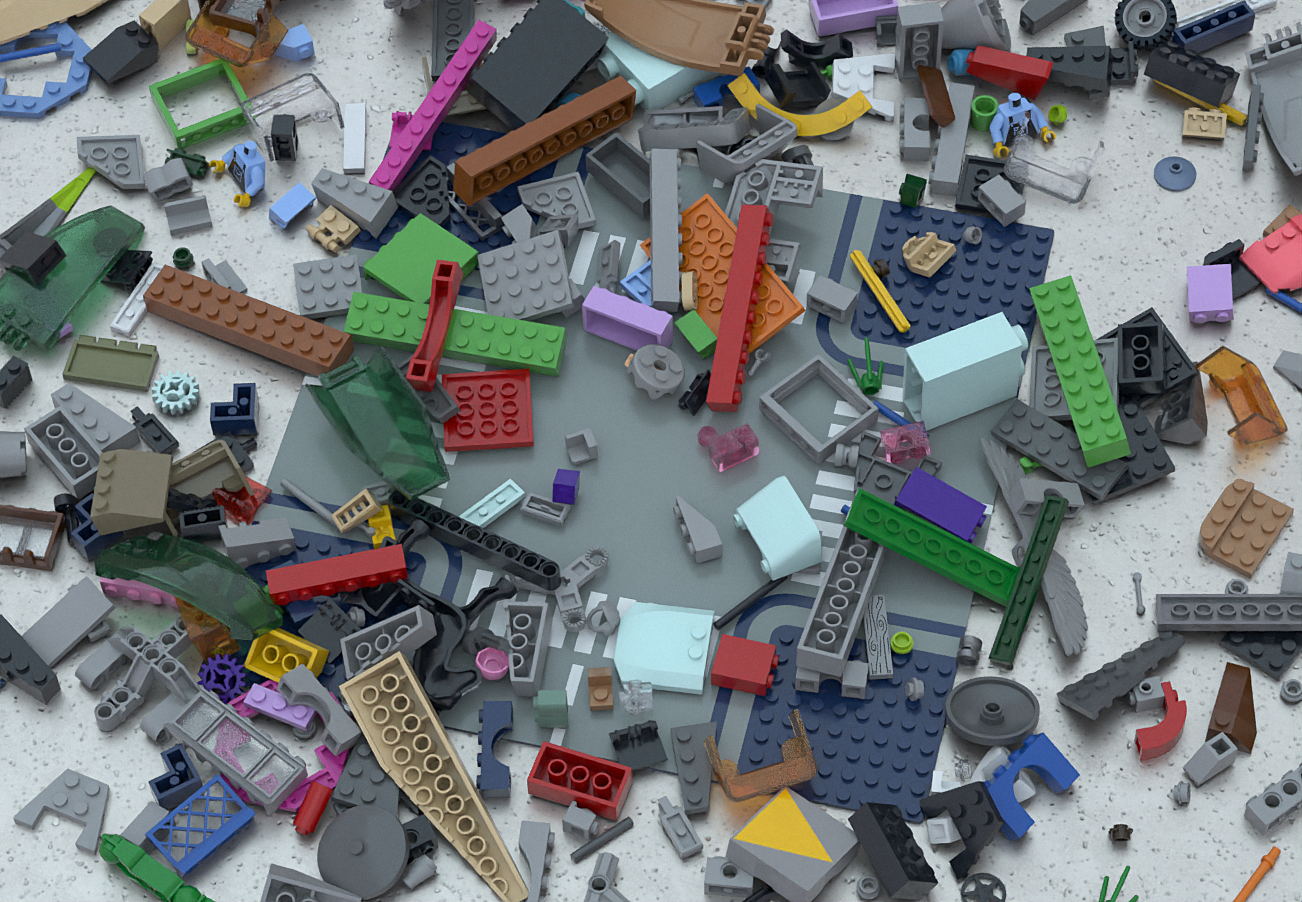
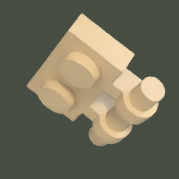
M332 205L316 219L319 224L318 227H314L312 224L306 227V231L310 233L311 238L316 241L319 240L325 249L331 250L334 253L339 251L340 246L337 244L340 241L347 245L361 231L359 226ZM330 232L332 235L327 237L325 234Z

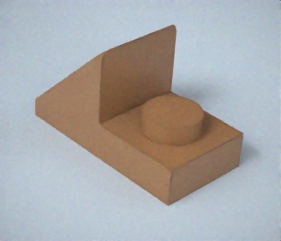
M611 667L588 668L590 711L613 710Z

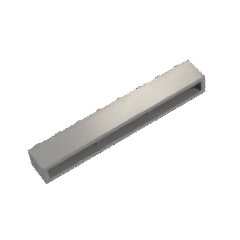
M651 149L649 158L651 308L670 312H677L678 305L682 304V291H679V284H682L683 273L679 271V265H682V252L678 250V246H682V233H678V227L682 225V214H678L682 198L681 195H678V189H681V177L677 176V171L681 169V158H677V149Z

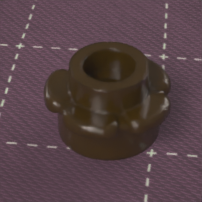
M883 258L874 260V265L871 266L878 277L885 279V276L890 274L887 263Z

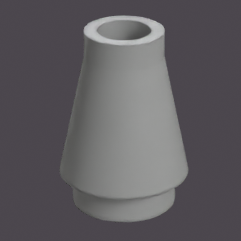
M424 854L421 858L418 857L401 880L412 890L416 885L434 875L437 866Z

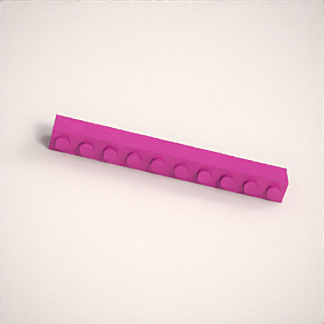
M481 20L477 21L370 178L369 184L392 192L399 186L468 84L471 72L477 66H480L497 41L496 28Z

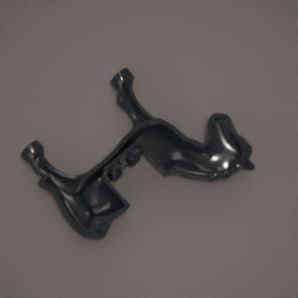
M415 518L409 527L399 534L397 541L386 536L383 538L379 548L402 544L404 559H406L408 552L415 542L426 539L431 534V530L422 520ZM501 577L495 586L480 589L477 596L468 605L458 607L443 597L423 589L408 578L399 579L397 583L388 582L376 587L368 586L351 592L343 591L340 592V597L343 602L362 605L366 611L377 619H384L389 616L401 602L409 609L419 605L433 614L437 635L415 650L413 670L439 716L442 711L451 710L467 692L478 687L482 679L481 670L478 667L472 665L461 668L448 667L453 652L462 644L470 626L486 608L497 601L511 599L518 593V590L509 580Z

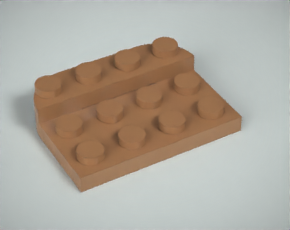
M1236 479L1234 483H1231L1224 489L1202 522L1198 539L1206 556L1251 579L1293 515L1294 509L1254 489V483L1243 479Z

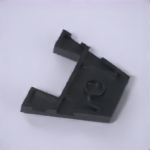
M976 781L919 800L928 819L939 816L947 809L966 846V849L949 861L958 880H965L969 875L968 870L972 865H976L980 859L979 854L985 846L990 844L1004 823L984 781Z

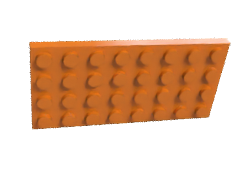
M707 193L680 213L682 214V225L678 227V233H682V246H678V250L682 252V265H679V271L695 272L698 290V308L695 311L718 338L737 227ZM649 237L640 244V247L651 259ZM767 263L762 268L763 283L759 285L760 301L755 308L756 323L752 325L753 341L752 344H749V354L806 311ZM679 284V291H682V284Z

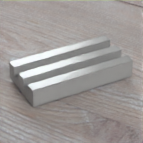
M528 492L520 508V513L562 527L571 507L568 504L552 502L550 498ZM530 500H531V501H534V502H537V503H540V504H543V505H538V504L532 503V502H530ZM549 507L562 510V512L550 509Z

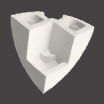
M1005 745L993 746L977 766L970 783L986 780L989 782L993 777L992 772L1000 765L1004 766L1009 761L1007 757L1011 754V751ZM1019 770L1013 782V791L1018 803L1036 793L1029 775Z

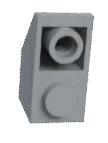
M1221 732L1204 743L1184 765L1183 770L1199 786L1233 764L1238 748Z

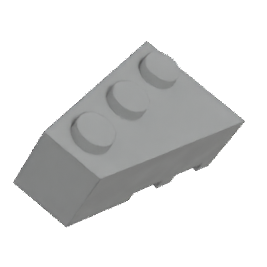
M287 518L259 520V524L249 526L246 525V522L238 524L239 527L226 528L225 525H220L219 531L223 548L231 570H242L250 565L259 562L263 563L271 558L288 555L296 551L294 536Z

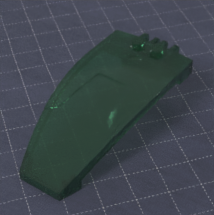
M109 205L80 215L44 235V237L57 240L67 256L38 285L34 284L27 274L13 269H8L0 278V341L9 346L17 339L13 347L16 351L22 350L28 342L49 351L61 336V329L109 270L133 243L138 247L145 230L144 224Z
M155 531L146 535L136 536L134 539L127 538L124 540V543L119 542L115 546L109 547L108 550H102L99 553V558L94 560L96 576L111 580L120 578L130 581L133 579L168 592L196 606L230 628V638L253 641L283 625V616L276 605L246 570L224 554L198 542Z

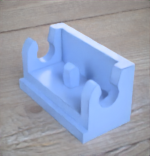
M298 183L269 208V219L284 229L289 221L305 207L311 206L316 197L301 183Z

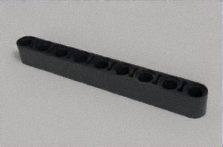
M396 490L389 495L390 511L395 519L410 525L415 518H418L430 528V535L545 590L553 591L560 587V568L555 561L405 491Z

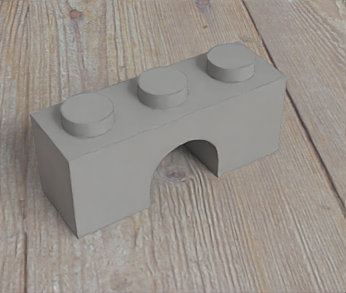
M904 98V106H900L899 118L904 119V123H900L899 135H904V139H900L899 151L904 152V160L929 161L930 131L918 130V128H929V109L926 98Z
M1019 478L1009 491L1016 514L1036 515L1042 508L1046 495L1068 499L1069 504L1064 518H1075L1085 506L1078 483Z
M859 660L847 661L841 677L798 666L795 690L818 693L821 682L831 678L841 683V696L865 699L869 663H863Z

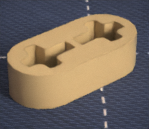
M694 271L682 273V303L685 311L697 310L698 308L697 277Z

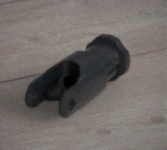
M781 41L778 48L774 49L768 46L766 51H762L764 52L763 59L758 60L752 67L756 77L761 79L766 77L770 66L774 64L780 51Z

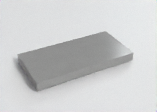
M86 576L30 627L22 637L42 660L52 668L116 607Z

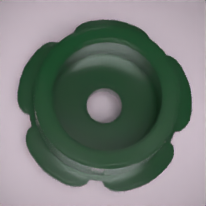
M178 248L173 254V263L178 267H187L194 259L193 254L187 248Z

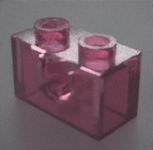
M924 421L880 430L886 462L897 464L905 459H919L924 455L931 454ZM903 442L911 443L909 446L901 445Z
M748 423L709 441V457L719 472L759 454V439Z

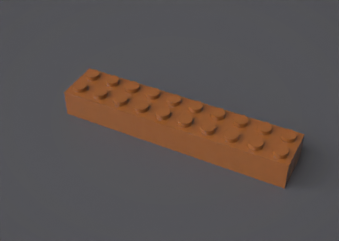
M620 75L597 88H593L590 92L576 97L565 105H561L557 109L543 114L540 118L509 132L507 135L493 140L486 146L478 148L464 157H460L455 161L453 191L470 206L633 120L637 90Z
M166 264L143 295L148 312L330 382H334L354 351L352 338L348 333Z

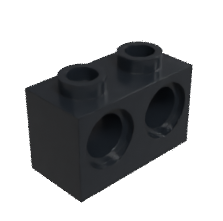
M273 114L271 139L275 160L296 161L299 140L295 116Z

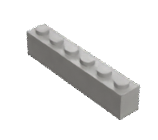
M950 82L948 94L955 120L944 128L938 124L937 135H940V139L935 141L934 151H937V155H933L931 165L935 169L934 172L930 171L928 184H932V193L957 196L971 117V106L974 100V85Z

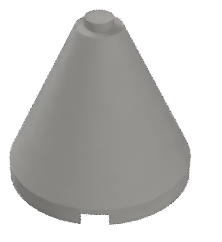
M948 0L941 8L943 17L942 49H972L974 51L977 45L1002 51L1009 50L1011 48V37L1006 19L1002 18L999 10L1001 7L999 0Z

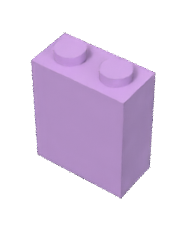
M1231 264L1187 267L1190 323L1202 324L1208 321L1227 322L1228 320H1234Z

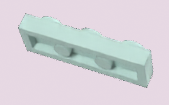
M509 479L458 517L484 528L524 499L525 492Z

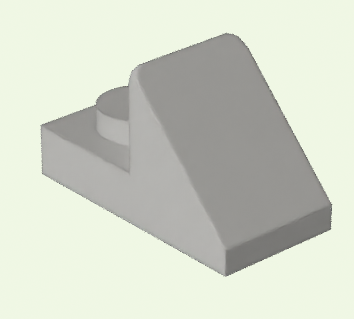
M577 214L549 216L540 229L539 234L543 235L558 230L561 234L562 243L569 247L578 233L579 217Z

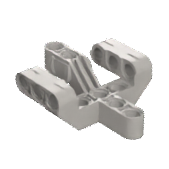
M182 615L178 617L153 640L149 639L135 627H121L120 631L107 639L102 646L78 666L75 672L76 678L90 689H95L103 681H108L110 679L109 676L121 665L127 664L126 661L129 658L133 660L124 680L119 679L116 682L117 686L112 691L102 694L101 702L94 709L95 718L100 730L112 731L121 722H124L139 706H142L145 701L144 697L155 678L172 693L143 718L140 723V729L157 743L167 738L163 725L169 723L201 690L187 669L176 660L198 637L195 619L192 616Z

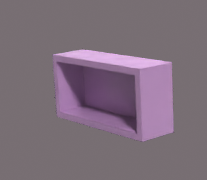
M809 0V9L818 37L876 26V16L897 15V7H899L897 0Z
M593 286L582 304L584 331L636 351L642 346L649 344L662 345L669 349L673 342L672 315L665 311L656 310L647 304L635 302L626 296H620L605 288Z

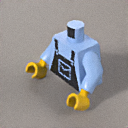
M1018 93L1010 94L1008 102L997 107L996 115L990 124L993 144H996L993 154L997 158H1001V149L1004 157L1009 155V149L1002 146V144L1006 145L1038 134L1039 129L1042 130L1041 139L1044 142L1048 143L1046 139L1048 133L1051 134L1052 139H1056V134L1048 130V123L1042 111L1034 103H1029L1025 98H1021V95Z
M254 141L237 144L222 156V160H212L209 163V167H216L213 173H223L226 168L225 164H227V169L245 192L244 195L236 194L233 200L235 203H239V207L243 208L250 205L251 196L253 197L259 190L265 188L266 162L257 150V144Z

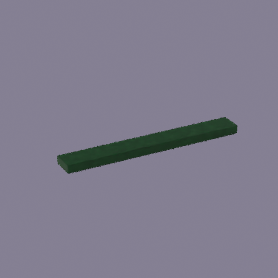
M1049 495L1045 497L988 658L991 662L1012 666L1069 504L1067 498Z

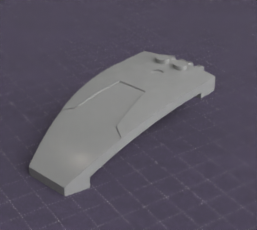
M1301 22L1296 23L1297 33L1292 34L1289 26L1284 27L1286 36L1283 37L1281 29H1277L1276 35L1278 39L1273 41L1271 35L1266 33L1264 34L1266 40L1264 46L1245 52L1253 84L1261 85L1260 93H1264L1263 106H1260L1268 131L1281 157L1295 176L1302 174Z

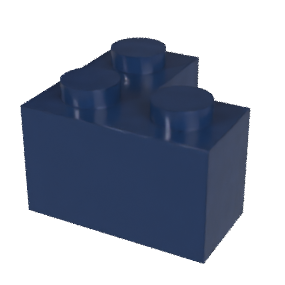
M234 383L233 402L211 403L210 424L213 436L223 435L228 431L232 435L257 434L259 397L256 383Z
M93 493L75 505L78 519L82 525L71 532L75 548L88 561L124 535L123 531L100 535L90 518Z
M182 743L160 753L167 773L148 781L152 796L157 805L166 810L182 804L203 786L201 778Z

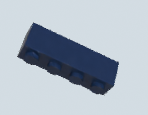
M1243 0L1174 29L1172 41L1181 48L1200 53L1252 31L1255 13L1246 1Z

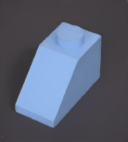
M304 24L266 37L269 54L294 61L315 54L313 40Z

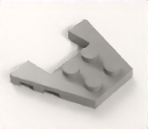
M66 769L21 809L13 819L15 823L34 830L43 813L47 810L82 824L85 828L75 843L76 847L96 855L98 850L97 844L102 831L103 816H105L110 792L109 785L73 770Z

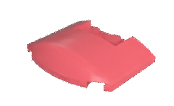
M1302 214L1290 218V222L1261 241H1255L1239 257L1273 294L1278 293V289L1289 288V291H1293L1302 287Z

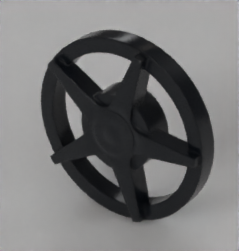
M977 873L968 877L963 883L961 900L962 902H967L965 897H974L976 902H1005L1006 889L1002 881L996 876L989 873ZM979 878L990 879L994 882L989 885L982 884ZM974 880L976 883L974 891L965 892L967 885ZM997 885L1002 891V899L993 895V889Z

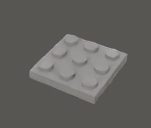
M357 255L293 264L300 316L313 319L348 314L353 292L362 293Z

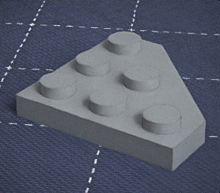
M140 135L77 137L78 159L122 189H145Z
M579 172L517 187L520 200L527 210L546 218L549 216L577 214L579 217L578 229L596 225V218Z

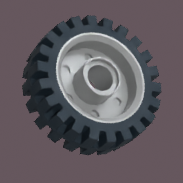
M1122 0L1121 2L1119 1L1118 8L1115 10V25L1120 37L1126 44H1128V41H1133V48L1136 47L1138 50H1151L1153 47L1156 49L1167 39L1170 40L1174 29H1176L1177 14L1171 0ZM1145 15L1151 16L1148 22H1142L1141 18Z

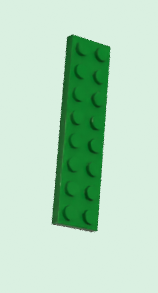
M860 488L857 490L843 526L1007 607L1020 568Z

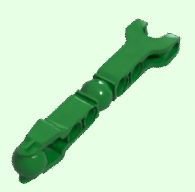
M107 833L101 836L102 841L99 853L103 860L114 864L129 880L138 883L162 901L215 902L204 894L202 895L196 887L186 886V882L149 856L141 847L128 842L123 836Z

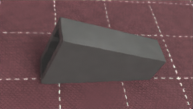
M1029 0L1020 11L1019 23L1024 30L1034 35L1087 0Z

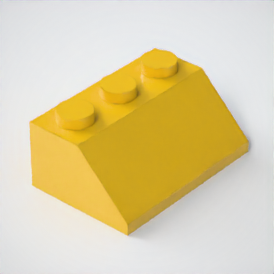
M259 624L244 665L245 668L278 683L284 674L301 664H304L317 678L322 672L329 650L274 625Z

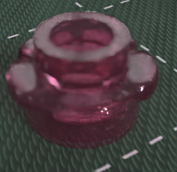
M711 426L702 427L697 434L698 443L702 446H714L716 441L719 440V434Z

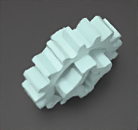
M177 370L176 374L168 371V376L165 377L161 374V381H154L155 387L151 388L153 402L156 403L157 409L162 408L163 413L171 410V414L174 415L179 410L183 414L184 408L190 411V404H197L196 398L200 397L199 385L195 381L194 376L189 377L188 372L181 375L180 370Z

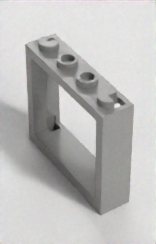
M819 354L759 397V410L818 465L836 452L837 443L846 445L861 434L862 431H865L878 421V407L874 405V401L865 397L859 387H854L843 373H839L830 361L827 362ZM817 374L862 414L861 417L823 445L778 404Z

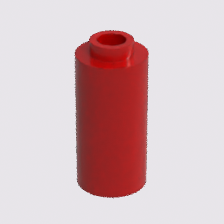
M312 780L292 823L296 825V831L308 836L309 832H315L332 796L333 789Z

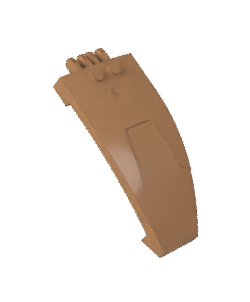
M585 0L584 3L585 9L604 26L633 46L655 57L693 69L742 76L749 59H763L764 52L762 51H766L771 39L769 35H772L775 30L772 26L763 24L766 18L765 5L745 2L744 6L709 0Z

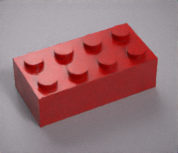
M543 741L527 778V788L530 795L570 806L572 801H575L580 809L586 808L595 815L617 821L632 785L633 774L631 767Z

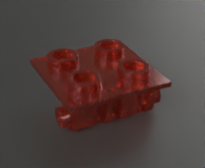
M247 476L245 477L254 492L252 496L249 495L245 486L237 492H229L225 488H215L212 496H214L219 507L221 505L224 506L225 514L242 523L246 522V524L272 492L271 489Z

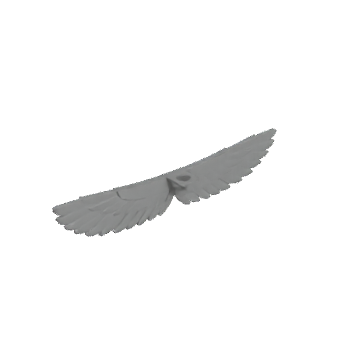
M981 437L979 441L988 459L987 462L1002 489V493L1023 536L1012 549L1017 567H1021L1023 559H1019L1018 550L1020 547H1023L1026 553L1041 509L1036 515L1016 514L1009 491L1019 478H1030L1026 477L1022 466H1017L1012 455L1008 456L1003 447L999 448L992 440L988 442L984 437ZM1052 550L1041 586L1065 654L1071 656L1074 652L1077 655L1080 652V648L1084 647V641L1087 639L1086 631L1088 630V625L1085 621L1087 616L1082 609L1084 603L1079 596L1080 591L1075 585L1076 581L1070 574L1071 570L1065 564L1067 561L1058 552Z

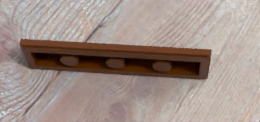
M918 65L917 70L930 116L944 128L955 120V115L943 73L937 68Z

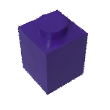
M557 470L553 482L552 502L575 504L579 492L580 471Z

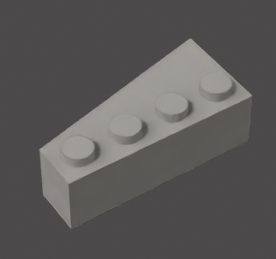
M68 383L51 394L54 408L56 409L61 405L102 453L118 449L129 450L140 442L136 426L72 384Z

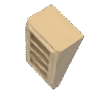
M365 488L334 512L331 517L340 532L345 533L376 515L382 510V507L373 493ZM360 506L362 508V511L359 512L357 507ZM350 511H353L355 515L353 518L349 513ZM343 515H344V516L346 517V519L348 520L347 523H344V521L342 520L341 517H342Z

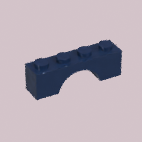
M483 701V709H479V723H483L482 731H478V745H482V753L477 754V766L481 767V775L476 777V787L481 790L482 797H511L510 768L500 763L493 753L498 740L505 734L513 731L512 701Z

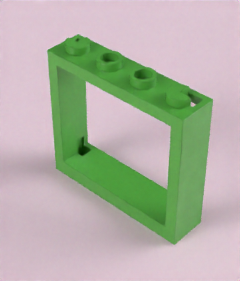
M226 57L149 85L151 99L176 147L179 149L188 148L256 122L254 109ZM226 74L242 106L178 130L162 98Z

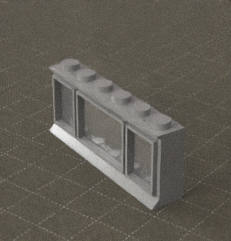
M201 687L197 695L169 723L163 725L166 736L169 739L175 736L179 744L182 743L185 750L190 748L195 752L197 759L201 763L207 761L212 765L216 774L220 776L222 774L226 775L235 789L238 790L241 787L247 792L248 798L255 803L257 800L261 802L265 807L266 813L270 816L307 778L308 773L305 761L299 756H292L287 747L279 742L277 744L271 740V736L265 730L259 731L248 717L244 716L242 718L238 715L237 710L229 703L225 705L221 702L215 692L211 690L208 692Z

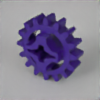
M216 654V660L213 657L207 658L209 665H201L204 672H198L197 675L202 677V680L197 682V684L203 685L204 689L208 692L210 690L215 692L214 690L221 689L226 694H216L219 696L220 701L223 699L224 704L230 702V698L232 700L237 698V693H245L241 688L242 686H248V683L243 681V678L247 677L248 673H242L245 665H237L239 662L238 658L231 660V655L226 654L223 659L221 654ZM224 663L232 668L226 670L220 664ZM221 675H226V678L224 679L225 683H220L219 680L222 679ZM235 677H237L236 685H234Z

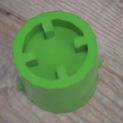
M981 95L973 100L970 123L975 130L980 132L990 131V124L996 115L999 105L995 98L989 95Z

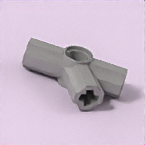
M599 853L593 874L588 880V890L584 902H630L612 886L619 863V858L612 853ZM596 887L604 888L601 891L594 890Z

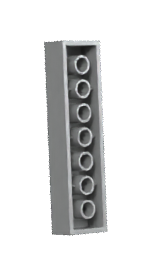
M843 526L799 641L796 666L839 677L842 676L886 556L887 547Z

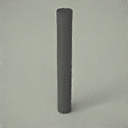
M628 816L571 853L572 860L574 862L580 860L634 824L632 819Z

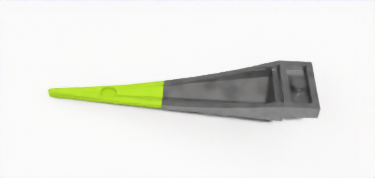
M91 167L87 168L52 197L0 234V257L26 231L50 238L96 170ZM0 264V269L7 274V272L4 270V268H3L2 265ZM16 271L13 275L8 276L16 282L23 273Z

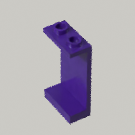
M915 467L894 503V506L900 509L904 507L972 544L977 535L974 532L975 528H981L987 518L984 515L987 508L986 505L918 467Z

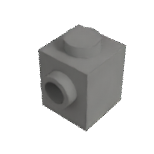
M1158 676L1142 679L1127 692L1128 702L1130 705H1133L1135 713L1163 707L1165 695Z

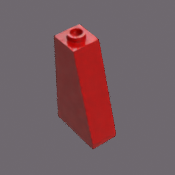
M977 45L974 52H969L965 61L968 64L967 73L1012 92L1020 93L1034 101L1048 80L1053 65L1051 61Z

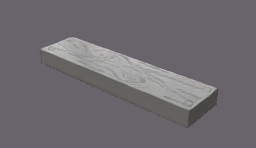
M871 595L863 616L870 680L893 678L885 596Z

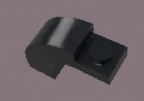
M787 29L781 32V48L785 53H788L789 63L797 67L807 69L810 62H815L820 70L832 65L835 59L853 58L852 42L839 33L826 41L811 43L801 40Z

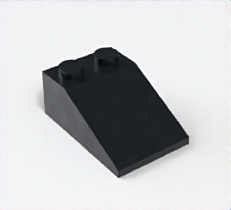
M134 20L117 27L83 57V61L108 84L158 61V43Z

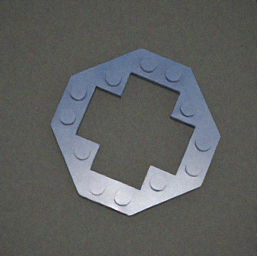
M57 21L48 24L46 29H34L30 31V35L24 36L57 39L56 43L60 44L61 51L55 52V54L73 56L66 83L46 81L42 97L4 95L7 81L6 78H0V116L41 118L46 115L47 110L54 106L56 108L69 101L70 97L77 92L81 94L88 90L92 69L83 61V57L92 49L66 22L59 23ZM19 38L0 45V51L15 52Z

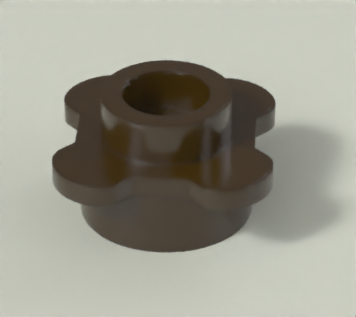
M1126 824L1113 825V828L1109 829L1108 834L1111 835L1112 841L1131 840L1133 829L1128 828Z

